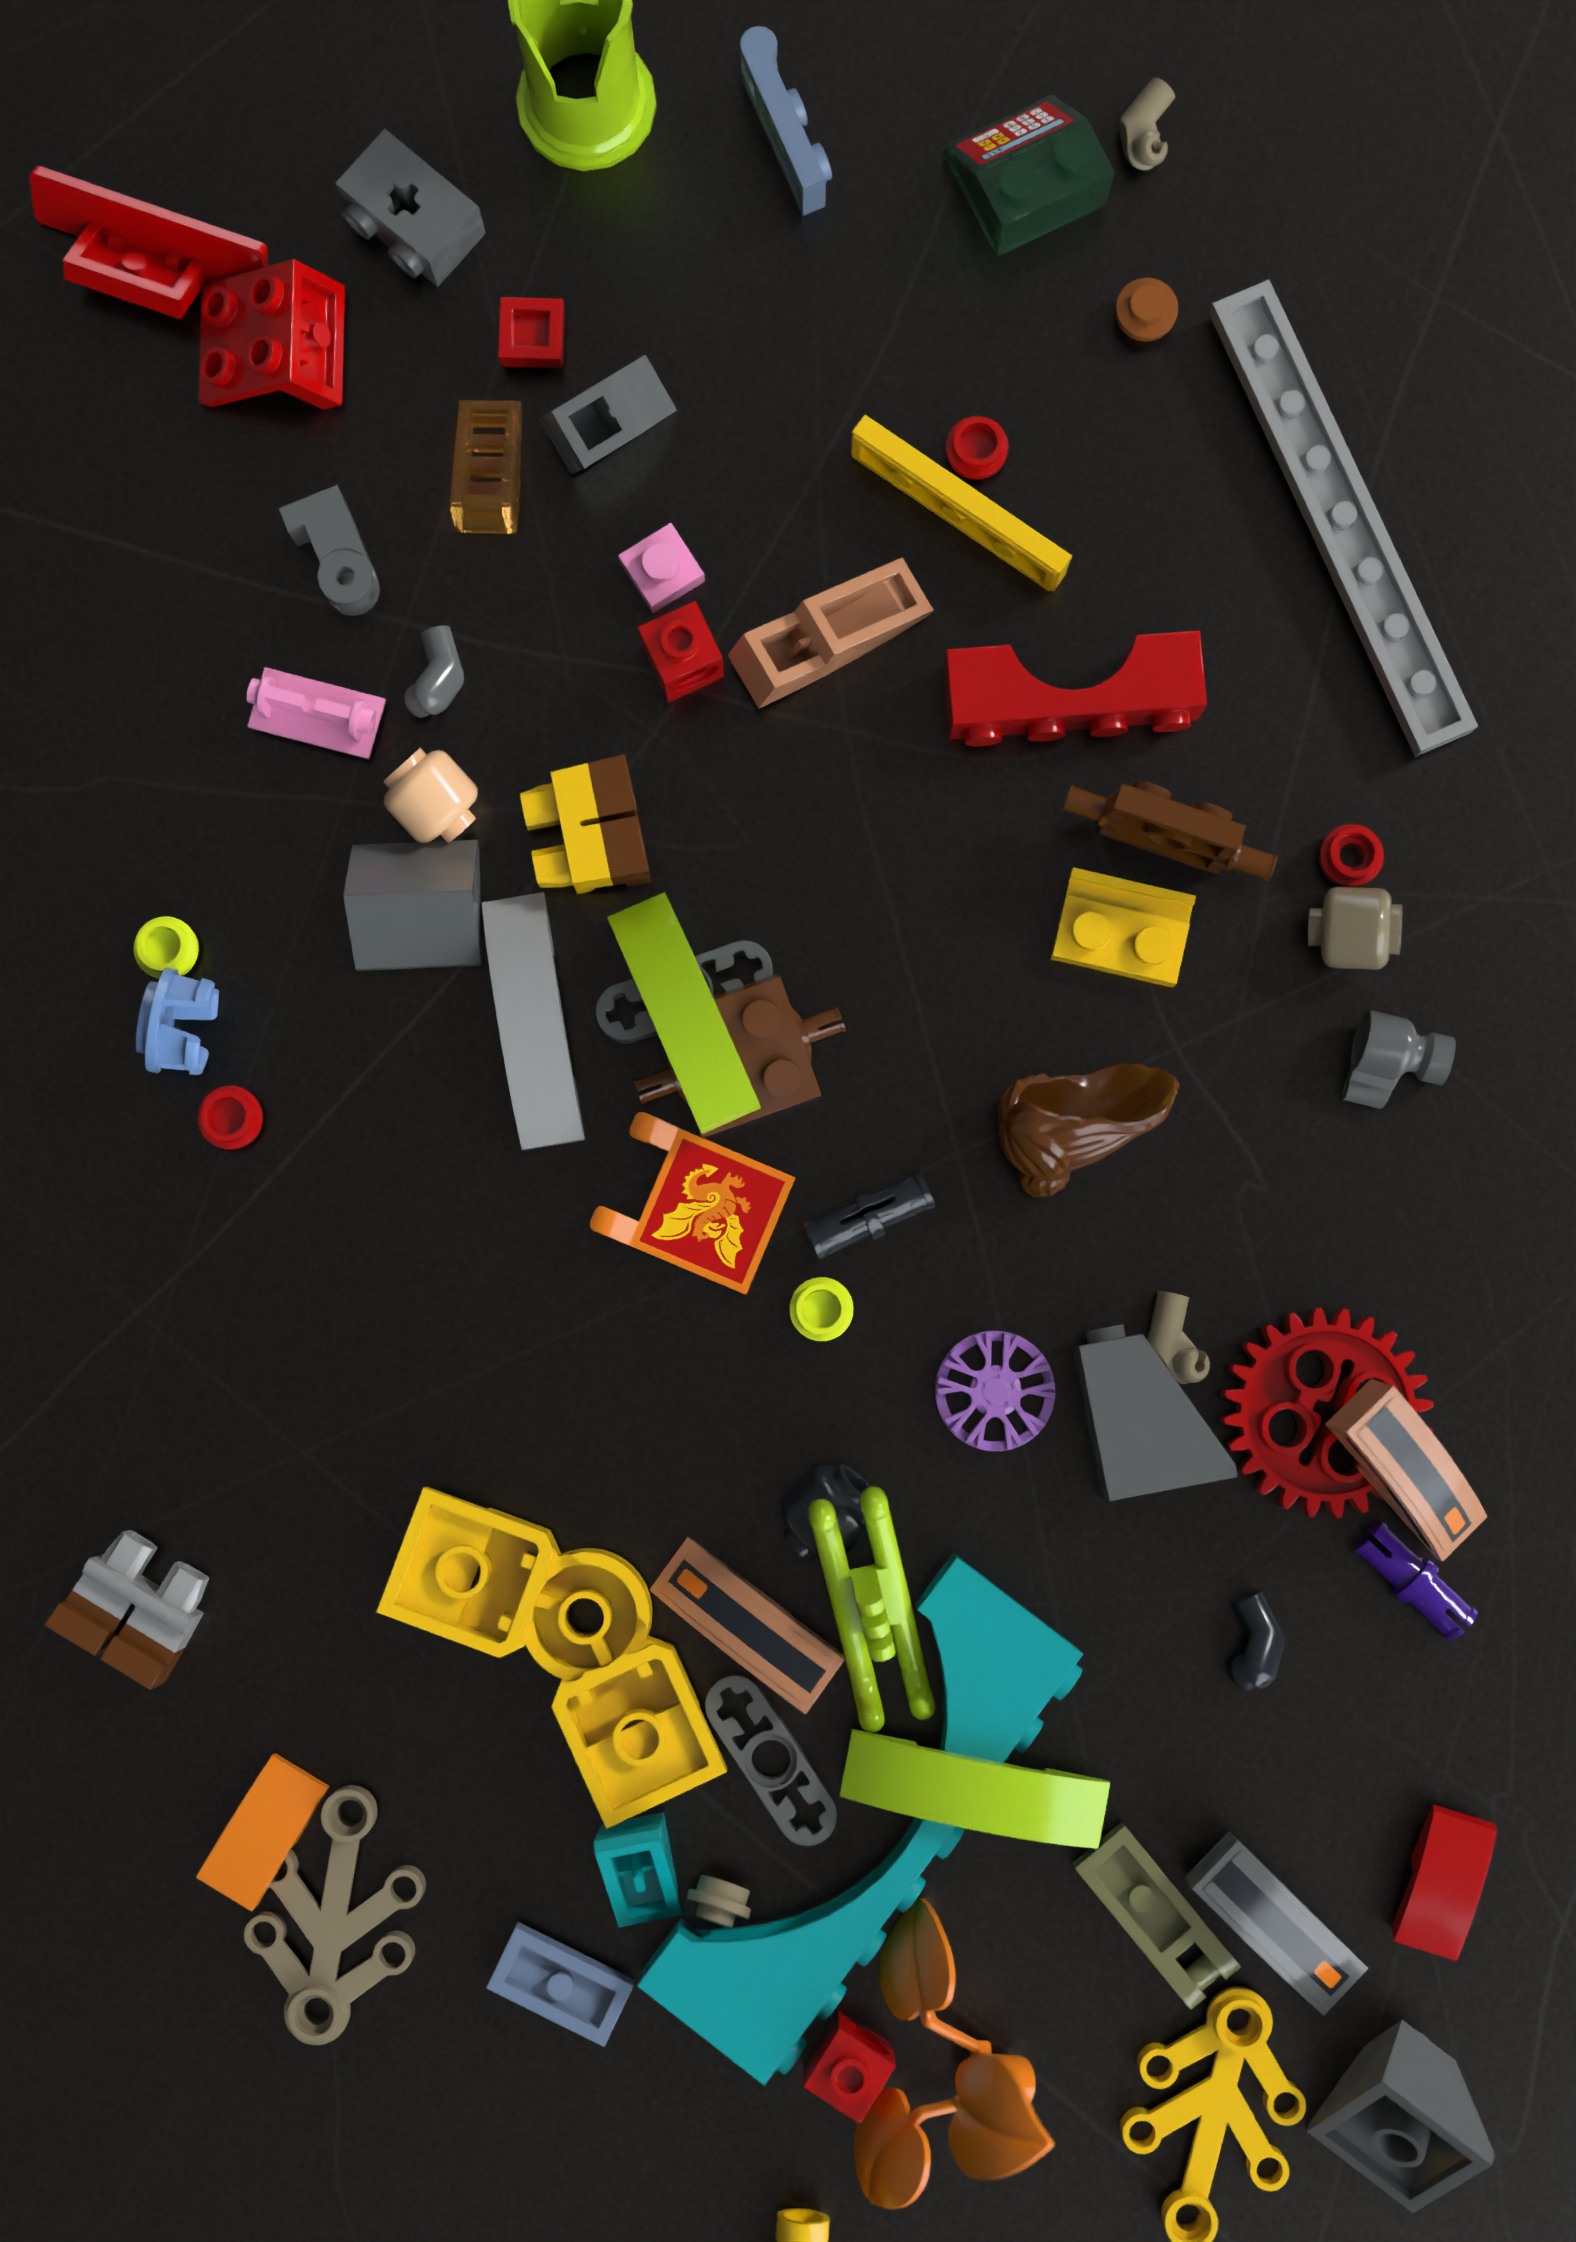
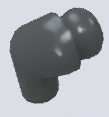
M450 626L432 627L420 634L429 665L416 680L415 685H411L406 689L404 695L406 708L416 717L424 718L430 714H440L447 709L463 686L464 673Z

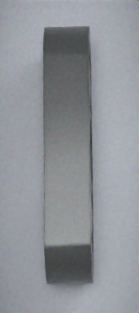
M737 941L697 955L695 959L712 996H714L711 979L703 967L716 964L715 968L718 977L734 970V958L745 955L749 964L757 962L761 964L762 969L754 973V981H758L773 975L772 961L767 951L757 943ZM634 978L613 985L602 993L596 1005V1018L599 1026L608 1038L618 1043L630 1044L658 1034L648 1010L635 1015L636 1026L629 1030H625L620 1022L609 1023L608 1015L616 1012L615 1001L619 998L626 997L631 1006L644 1003ZM740 979L721 983L723 992L743 986Z
M731 1672L720 1676L712 1683L706 1697L705 1709L710 1723L784 1835L790 1841L802 1846H813L823 1842L833 1832L837 1820L836 1804L832 1794L760 1685L749 1675L740 1672ZM728 1687L736 1694H740L745 1690L751 1694L752 1698L747 1702L746 1710L755 1726L763 1716H766L772 1726L763 1727L753 1732L743 1746H740L734 1736L745 1733V1727L734 1713L723 1717L718 1711L724 1702L722 1690ZM776 1740L788 1749L790 1763L787 1769L780 1775L765 1776L754 1767L752 1753L761 1742ZM799 1771H803L808 1780L797 1783V1789L808 1804H813L819 1800L824 1805L818 1812L820 1825L814 1829H811L806 1822H802L797 1826L791 1822V1819L796 1814V1806L787 1791L783 1793L779 1800H776L770 1792L789 1785Z

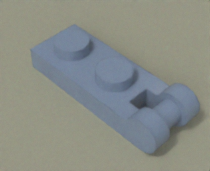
M751 27L745 31L740 42L742 80L799 209L804 216L825 207L826 181L832 179L830 164L821 144L818 142L811 145L803 129V126L808 124L807 115L797 90L793 88L786 91L778 73L776 36L766 27Z

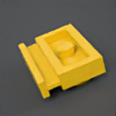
M1073 867L1069 875L1068 887L1050 959L1173 988L1177 984L1190 926V916L1196 896Z

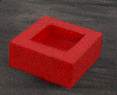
M501 297L498 351L501 367L563 368L565 318L563 299Z

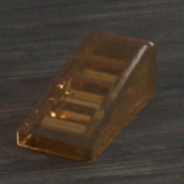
M459 400L449 507L455 528L461 533L512 534L517 531L522 434L521 401ZM473 428H505V434H473ZM472 452L503 453V457L472 456ZM471 477L501 478V482H471Z

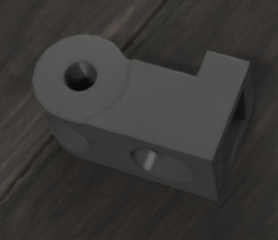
M335 485L278 508L285 526L297 547L309 542L312 543L320 562L317 575L319 587L332 607L341 614L349 616L361 615L372 609L378 600L380 592L378 578L348 505L338 486Z

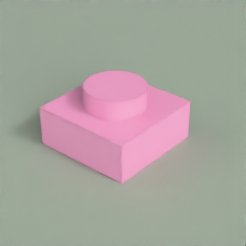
M669 523L618 555L620 564L652 613H655L705 582L703 571L672 523Z

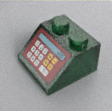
M1052 94L950 142L942 148V153L996 257L1105 206L1115 173L1087 118Z

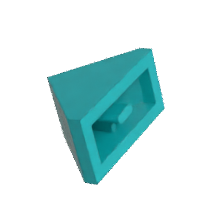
M664 1812L627 1819L607 1829L604 1824L600 1825L594 1839V1851L618 1927L683 1915Z

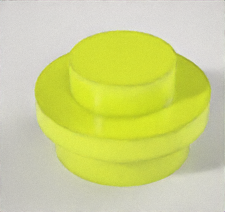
M164 916L148 921L138 931L134 941V956L139 967L156 979H160L165 968L177 969L180 976L185 975L192 969L198 957L199 944L194 931L186 923L174 917Z
M817 1277L805 1281L796 1289L790 1301V1317L793 1325L799 1333L814 1341H828L837 1338L845 1332L853 1317V1301L849 1292L841 1283L831 1278Z

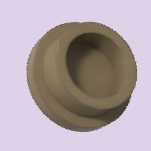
M700 1875L696 1890L689 1889L687 1894V1900L698 1904L695 1917L723 1927L732 1928L735 1917L748 1920L751 1909L746 1907L750 1891L717 1878Z

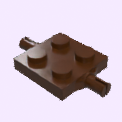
M1142 781L1135 782L1133 787L1122 783L1115 797L1108 795L1107 798L1074 787V785L1070 786L1062 811H1068L1097 821L1098 825L1101 826L1100 835L1216 875L1221 869L1232 871L1234 868L1269 881L1273 874L1278 855H1272L1242 845L1246 826L1231 821L1233 814L1222 807L1199 802L1193 808L1170 800L1172 794L1167 789Z
M778 973L713 996L761 1109L704 1134L699 1129L702 1138L821 1096L811 1066L812 1048L810 1043L840 1032H846L837 1006L828 1011L801 1019L798 1013L790 1006ZM669 1058L668 1068L633 1079L642 1104L678 1091L679 1095L688 1104Z

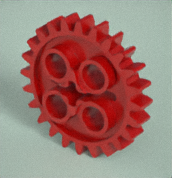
M1310 1308L1307 1326L1304 1327L1302 1321L1295 1313H1287L1284 1315L1286 1333L1281 1334L1270 1324L1263 1325L1260 1329L1267 1345L1262 1348L1256 1344L1244 1342L1241 1347L1251 1360V1363L1248 1367L1242 1365L1228 1366L1227 1370L1239 1379L1241 1383L1239 1389L1220 1391L1221 1397L1236 1403V1412L1219 1417V1423L1237 1426L1239 1432L1237 1436L1224 1444L1227 1450H1245L1248 1454L1237 1467V1471L1240 1474L1246 1475L1258 1470L1262 1473L1255 1487L1257 1493L1265 1495L1276 1486L1280 1487L1277 1506L1288 1509L1294 1504L1298 1496H1301L1302 1513L1306 1516L1315 1517L1321 1501H1324L1330 1517L1342 1518L1344 1500L1348 1499L1351 1506L1357 1512L1366 1513L1368 1512L1366 1493L1371 1492L1380 1500L1384 1499L1356 1468L1359 1464L1356 1459L1351 1468L1344 1473L1338 1474L1331 1468L1327 1455L1330 1446L1338 1438L1325 1425L1326 1423L1323 1422L1320 1425L1321 1416L1313 1411L1316 1401L1329 1402L1332 1398L1330 1409L1337 1413L1355 1395L1356 1388L1361 1382L1366 1379H1374L1393 1385L1414 1411L1419 1413L1433 1407L1432 1401L1415 1399L1413 1392L1414 1389L1420 1387L1428 1380L1427 1376L1406 1374L1404 1368L1411 1363L1415 1354L1413 1351H1403L1394 1355L1390 1352L1397 1337L1394 1331H1386L1375 1339L1371 1337L1374 1329V1318L1362 1317L1352 1329L1350 1328L1348 1309H1337L1330 1325H1327L1322 1308ZM1307 1351H1312L1318 1355L1324 1368L1322 1378L1312 1387L1303 1385L1297 1378L1295 1370L1297 1360ZM1347 1359L1352 1363L1351 1371L1334 1394L1340 1376L1341 1364ZM1286 1409L1296 1419L1297 1431L1291 1442L1279 1446L1270 1437L1268 1426L1270 1419L1276 1412ZM1317 1431L1311 1450L1310 1461L1308 1464L1302 1465L1299 1462L1300 1454Z

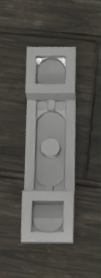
M541 892L482 902L495 1010L521 1149L524 1151L585 1140L553 957L555 954L545 894Z

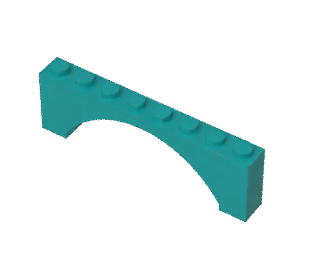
M952 1553L915 1603L917 1610L929 1619L938 1650L943 1682V1725L940 1750L1003 1763L1013 1749L1021 1754L1036 1738L1044 1723L1037 1716L1051 1697L1054 1696L1060 1701L1073 1688L1083 1670L1076 1665L1083 1653ZM915 1817L902 1839L886 1858L856 1885L830 1901L792 1917L765 1924L734 1928H693L680 1918L642 1968L637 1986L756 2080L765 2085L776 2069L785 2075L796 2063L807 2044V2041L801 2035L816 2015L824 2021L832 2014L847 1990V1987L841 1981L855 1962L864 1967L871 1961L886 1938V1933L881 1930L883 1924L895 1908L904 1913L911 1907L926 1883V1880L920 1874L935 1855L943 1860L950 1854L962 1837L965 1828Z

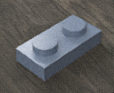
M518 1922L487 1985V1989L605 2047L631 1993L635 1980Z

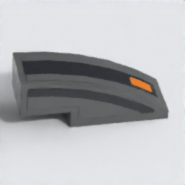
M1230 1831L1184 1878L1195 1893L1323 2016L1368 1970V1967Z

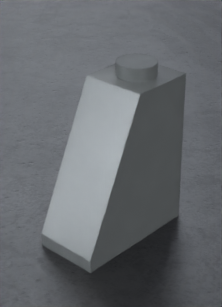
M1123 1324L1085 1331L1088 1344L1072 1346L1101 1497L1103 1499L1113 1501L1238 1477L1235 1463L1143 1334L1126 1336Z

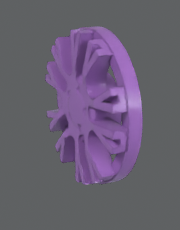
M986 1331L963 1339L945 1356L936 1376L935 1400L943 1422L958 1439L981 1450L1006 1451L1027 1443L1043 1429L1053 1410L1055 1382L1047 1360L1032 1343L1013 1333ZM992 1341L1003 1342L1001 1366L991 1365ZM976 1344L984 1357V1365L978 1371L971 1370L959 1357L964 1351ZM1016 1346L1033 1359L1020 1372H1013L1009 1368V1358ZM950 1369L972 1376L969 1387L947 1380ZM1041 1372L1043 1384L1025 1389L1021 1388L1019 1378ZM959 1391L967 1393L970 1397V1404L967 1409L951 1415L946 1401V1393ZM1033 1394L1044 1397L1037 1418L1023 1411L1020 1406V1400L1023 1396ZM976 1408L984 1415L969 1434L961 1426ZM1013 1410L1017 1412L1027 1427L1019 1435L1006 1417ZM997 1417L1001 1420L1004 1426L1005 1440H983L985 1426L990 1418Z

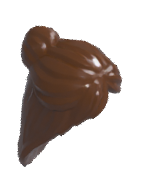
M1129 1063L1108 1065L1085 1075L1050 1077L1045 1073H1040L1037 1076L1030 1075L1027 1078L1018 1079L1014 1084L1005 1089L999 1098L997 1105L999 1143L1007 1159L1020 1171L1018 1179L1023 1191L1033 1197L1053 1196L1058 1191L1063 1190L1066 1183L1070 1181V1172L1100 1161L1137 1136L1152 1130L1162 1123L1169 1114L1180 1085L1176 1077L1157 1066L1148 1068L1142 1064Z

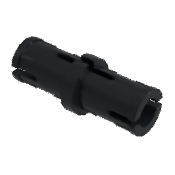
M916 1170L912 1172L913 1174L868 1195L865 1190L852 1195L853 1202L810 1222L802 1223L819 1261L824 1259L825 1256L865 1237L871 1236L873 1241L885 1236L883 1229L926 1209L934 1208V1200L920 1171Z

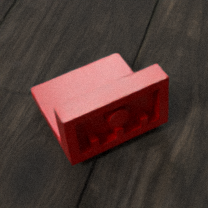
M295 259L204 285L201 306L199 402L208 407H215L282 390L321 409L342 405L345 285Z

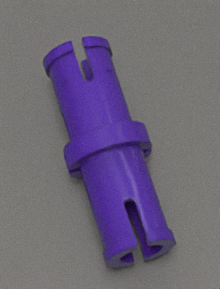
M1383 1520L1373 1524L1367 1531L1385 1547V1552L1382 1553L1363 1535L1358 1539L1353 1550L1369 1562L1394 1586L1392 1591L1394 1596L1403 1604L1410 1601L1443 1633V1637L1446 1640L1452 1641L1463 1634L1464 1631L1445 1613L1446 1609H1450L1467 1626H1470L1476 1619L1477 1610L1473 1606H1469L1436 1575L1438 1567L1428 1557L1418 1558L1387 1527Z

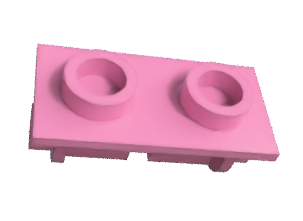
M265 667L261 680L252 678L247 690V702L254 704L248 728L369 759L386 700L381 697Z

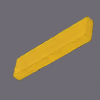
M867 415L862 417L852 431L851 457L1049 592L1050 590L1054 592L1066 575L1072 558L1071 554Z

